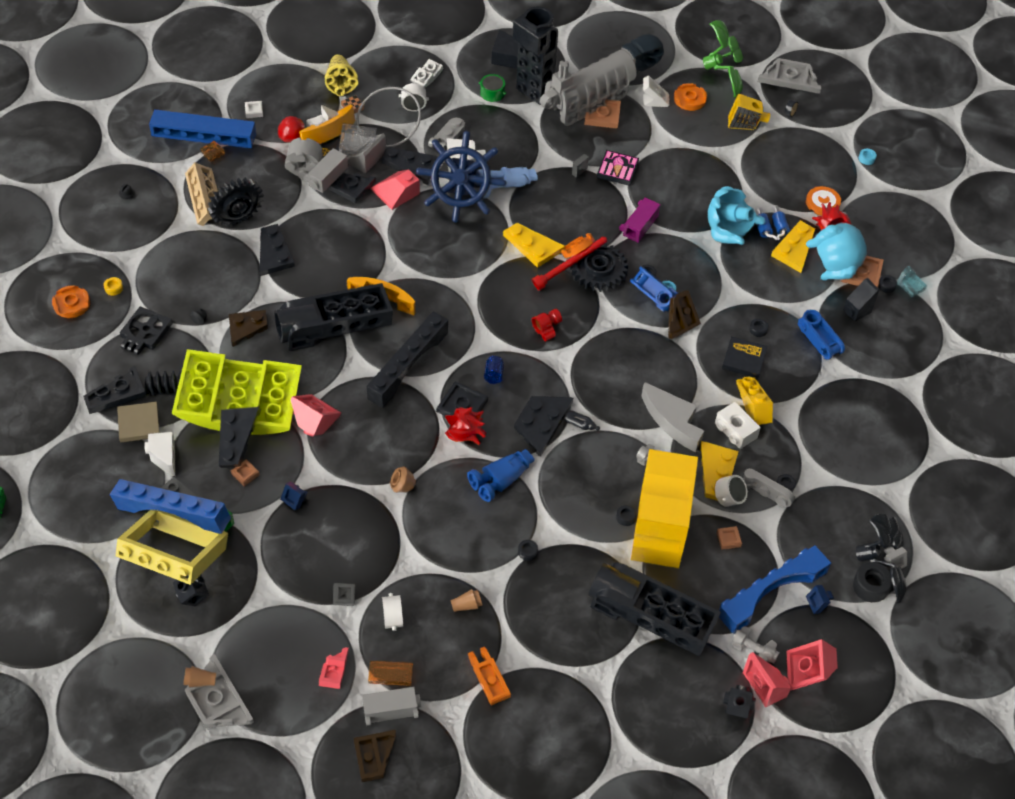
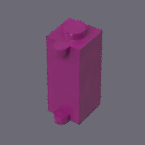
M648 198L640 200L636 210L625 224H621L619 227L620 231L623 232V236L639 243L659 216L660 204Z

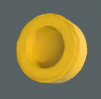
M116 277L107 279L104 282L105 292L111 296L120 294L123 291L122 281Z

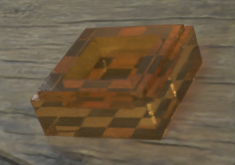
M216 141L200 148L201 153L210 162L225 155L224 149Z

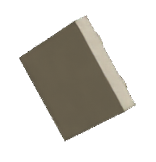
M157 402L117 407L120 442L148 439V434L160 433Z

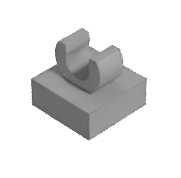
M890 546L884 550L887 554L884 557L886 562L895 563L896 567H901V569L907 566V551L903 547L895 550Z

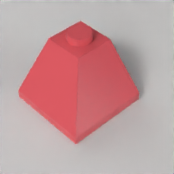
M409 169L398 171L372 186L371 190L393 210L420 194V180Z
M312 394L292 396L291 398L298 427L302 428L304 433L314 437L324 434L341 415L340 411Z
M822 639L786 651L790 691L827 680L838 668L836 648Z
M754 652L749 654L743 674L764 706L768 707L786 698L791 689L787 677L783 676L777 668Z

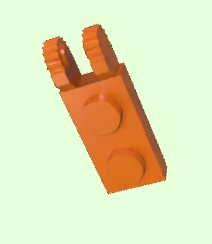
M485 646L480 648V654L484 662L479 663L476 655L473 652H469V660L490 705L510 698V691L494 659L490 657Z

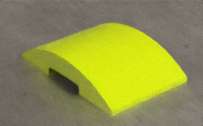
M187 349L172 414L195 425L220 431L221 410L260 407V415L257 416L254 431L250 435L275 434L289 431L294 411L291 398L297 395L302 365L264 360L263 364L225 359V354Z

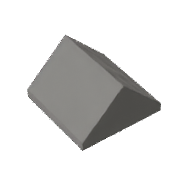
M384 133L364 140L347 157L348 164L367 173L384 155L386 150Z

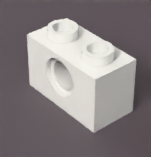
M736 402L719 411L715 421L717 428L723 431L729 437L730 442L739 449L756 440L761 428Z

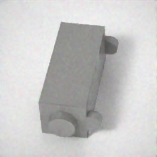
M333 148L304 176V179L312 189L323 193L348 168L347 155Z
M414 687L362 695L366 726L374 722L414 716V718H419L417 708L421 707L420 694L415 695Z

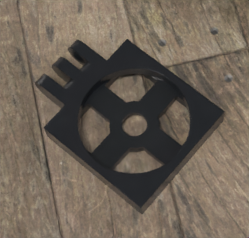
M140 306L120 331V336L125 338L121 348L127 349L130 352L134 351L137 355L141 353L144 347L153 350L173 324L172 319ZM141 316L150 317L147 322L142 323L138 321ZM157 321L162 322L161 330L154 328ZM145 326L150 327L148 331L143 330ZM132 327L139 330L136 337L130 332ZM150 335H153V336H154V337H151V338L144 339L146 336H150Z

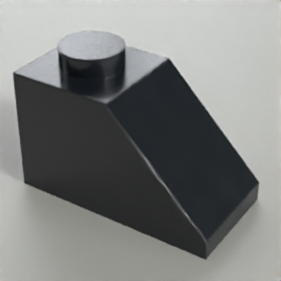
M869 278L864 279L847 297L843 310L854 321L872 313L879 289Z

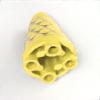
M342 55L332 57L325 74L326 87L337 96H343L352 92L358 85V76L355 69Z

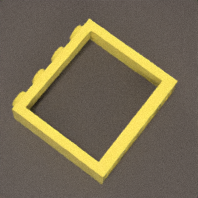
M150 510L117 539L115 556L191 585L226 550L228 532L223 531L222 534L203 530L192 522L174 514ZM151 528H155L205 548L189 562L137 541Z

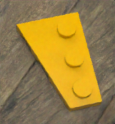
M800 220L772 251L771 256L801 273L809 250L806 242L813 238L815 228Z
M515 223L503 231V236L537 268L560 254L562 249L565 250L564 245L519 223Z
M701 441L700 451L702 455L704 495L706 498L718 501L715 494V484L718 479L732 475L739 451Z

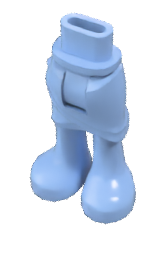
M502 167L500 171L491 170V178H504L506 185H490L483 199L490 196L492 189L522 187L530 184L531 181H537L538 177L535 169H527V167ZM477 170L476 176H483V170ZM476 183V185L480 186L481 189L482 183Z

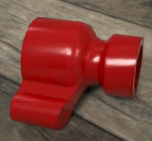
M557 309L549 311L548 314L541 313L532 318V325L535 331L541 334L545 342L556 336L552 324L556 325L562 322L561 313Z

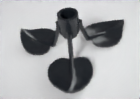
M881 513L869 520L875 528L879 540L870 544L858 545L856 547V556L860 562L870 560V562H877L891 567L890 574L897 604L901 602L906 592L904 573L901 567H896L895 563L876 559L881 555L880 547L887 548L893 543L894 549L897 550L903 547L904 540L896 518L890 517L888 519L886 514Z

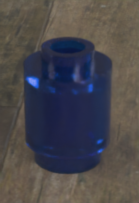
M496 355L490 356L485 363L484 379L490 384L499 383L503 379L504 362L501 357Z

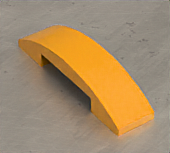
M350 104L339 110V115L318 126L311 125L299 131L301 140L309 138L321 144L344 133L356 121L353 105Z
M350 277L347 279L348 289L383 283L388 299L397 303V310L415 315L414 299L401 288L375 278Z

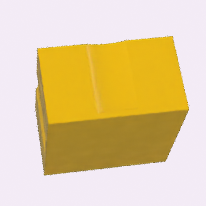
M649 449L640 495L631 560L679 568L689 529L698 457Z

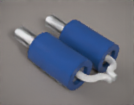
M777 205L772 207L774 212L772 220L778 234L777 237L772 235L773 230L768 215L762 212L761 207H757V215L764 217L766 220L763 225L757 224L761 237H773L775 240H779L781 236L790 232L785 214L779 210Z

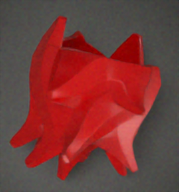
M831 202L828 203L827 208L823 203L821 204L822 216L812 217L813 220L817 221L816 225L821 230L825 229L828 225L839 223L851 224L848 215L839 210V205L832 208Z
M462 407L456 408L454 415L445 416L451 425L445 434L450 440L455 442L473 441L480 445L476 434H480L484 438L487 433L481 428L485 423L480 422L483 420L480 417L484 411L473 412L471 411L472 407L467 409Z

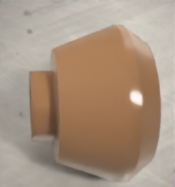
M403 466L394 471L390 486L393 492H408L414 488L416 480L414 475Z

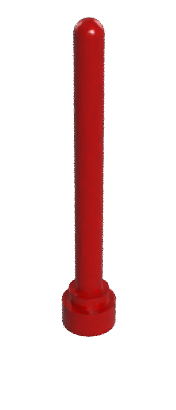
M601 237L586 249L572 256L545 275L535 276L531 279L538 291L542 290L548 284L547 281L607 243V238Z

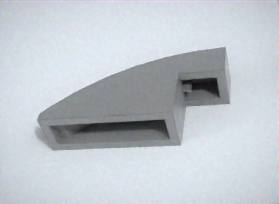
M645 382L642 390V399L653 419L670 437L684 447L696 452L705 431L690 424L695 416L697 406Z

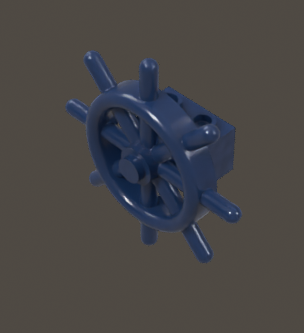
M464 131L461 147H453L445 150L440 142L434 139L432 145L440 155L435 160L432 169H416L418 175L431 176L432 187L435 191L433 195L424 201V204L430 206L440 198L446 204L454 206L452 215L454 223L459 221L461 207H468L476 203L484 214H489L490 209L482 199L487 194L490 185H506V180L491 178V169L487 162L498 153V149L494 147L482 155L478 151L469 148V131ZM460 154V158H451L453 155ZM467 155L473 157L477 161L467 159ZM444 162L450 167L451 172L440 170ZM481 166L483 176H476L477 169ZM439 178L450 179L447 184L441 187ZM475 183H482V187L477 193L474 189ZM446 193H454L455 199L448 196ZM462 195H471V198L462 200Z

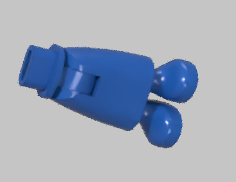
M528 450L517 451L482 468L483 474L475 469L470 470L467 473V478L475 491L479 489V496L484 501L490 502L495 498L496 490L499 492L505 490L535 460Z

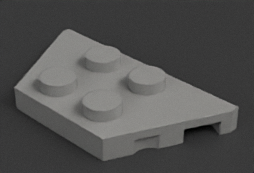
M777 58L772 65L767 67L766 72L760 74L757 81L819 94L821 91V85L817 84V77L813 73L810 64Z
M213 654L203 670L216 673L215 686L189 688L188 685L185 689V693L204 727L213 728L254 723L251 714L216 655Z

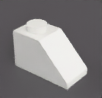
M173 433L148 434V442H145V453L149 454L151 462L170 476H175V442Z

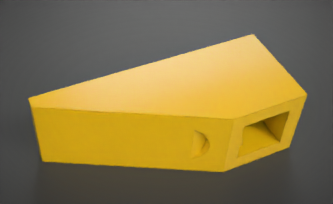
M744 377L743 379L736 380L746 413L758 425L772 423L773 402L755 377Z

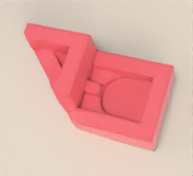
M345 647L342 649V652L326 657V663L323 664L319 678V686L340 689L349 648Z

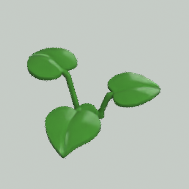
M721 20L711 22L710 25L713 27L721 46L713 53H710L709 56L703 57V64L707 70L711 68L715 70L728 69L734 97H737L743 88L738 70H734L733 66H720V64L723 62L722 58L733 55L734 61L740 63L743 60V54L737 39L734 36L729 37L725 23ZM729 44L731 52L723 55L717 54L723 48L728 47Z

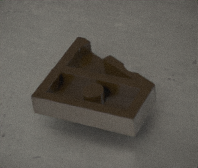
M684 290L670 298L668 337L673 339L701 324L689 290Z
M266 310L229 314L232 347L238 345V341L244 338L250 339L255 334L268 329Z
M396 730L354 738L361 782L384 778L395 742Z

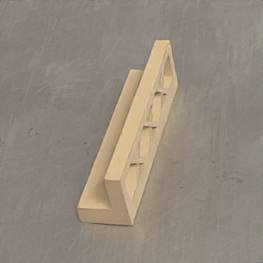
M194 162L185 173L197 224L204 226L209 219H212L207 209L209 208L208 203L211 202L209 196L214 197L213 192H218L212 169Z

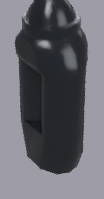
M569 411L565 417L567 423L583 430H600V426H597L590 417L578 412Z

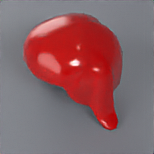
M288 116L279 124L278 136L282 141L291 143L294 139L301 138L299 131L305 129V125L300 118Z

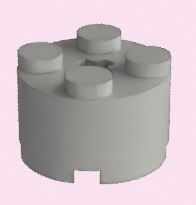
M301 138L294 139L289 145L285 168L294 175L299 176L300 179L305 180L304 176L322 160L321 145L309 138L306 140H301Z

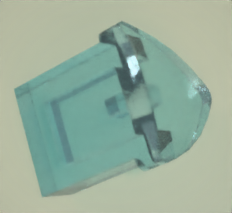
M910 266L904 269L897 280V284L911 297L925 291L927 287Z

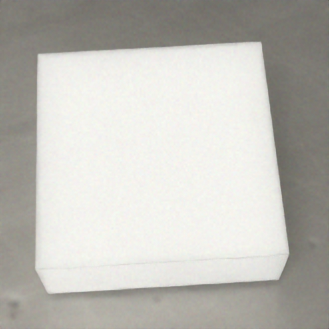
M262 101L245 102L246 118L263 117Z

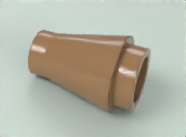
M471 589L461 596L452 599L451 604L454 612L478 609L479 606H482L479 591Z
M191 666V668L186 667L183 685H189V688L215 686L216 673Z

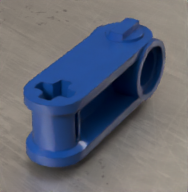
M640 266V271L634 279L631 278L630 282L652 299L663 312L669 311L670 298L678 294V292L672 287H667L647 269ZM669 296V301L665 303L666 297Z
M812 309L805 311L803 317L798 319V326L826 360L831 359L837 353H844V343L821 314Z

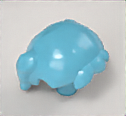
M725 186L718 190L711 200L708 208V222L711 227V236L715 241L725 244L743 245L745 241L742 237L750 231L754 224H765V218L757 215L754 209L746 204L744 201L746 195L742 190Z
M848 223L828 225L816 237L806 242L808 248L817 247L818 254L826 269L821 275L822 280L852 278L856 274L857 269L863 264L867 255V246L863 235L859 229Z

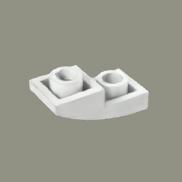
M428 59L423 68L419 67L410 80L425 88L442 72L443 65Z

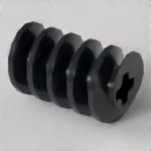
M182 370L179 371L178 376L175 375L174 371L171 372L170 376H168L167 371H164L163 376H160L159 371H156L154 377L151 371H149L144 383L146 396L149 395L150 391L152 395H156L157 392L160 395H164L165 391L168 395H171L173 390L176 394Z

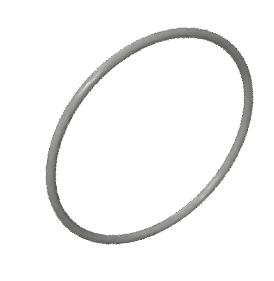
M385 87L371 93L362 102L357 112L356 124L361 137L366 140L367 138L362 134L359 126V115L365 102L374 94L388 89H396L408 93L417 104L419 112L418 121L414 130L407 138L396 144L386 145V147H395L406 142L415 133L421 120V108L416 97L409 91L399 87Z

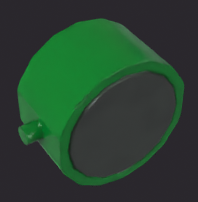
M486 75L479 82L480 95L486 101H500L507 93L505 92V80L499 75Z

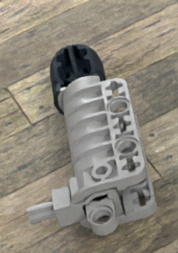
M642 35L632 40L631 43L622 45L621 50L572 74L568 72L569 62L562 60L560 61L559 71L554 73L552 80L546 83L545 94L541 96L540 104L545 109L551 111L560 109L561 122L566 126L572 125L585 118L586 112L591 114L598 107L607 106L605 100L619 101L624 98L628 93L629 82L636 78L638 71L647 70L661 60L664 54L663 43L654 35Z

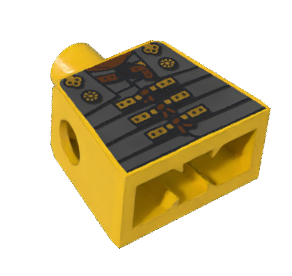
M738 94L728 115V128L754 130L759 121L769 122L770 113L763 112V103L761 101Z

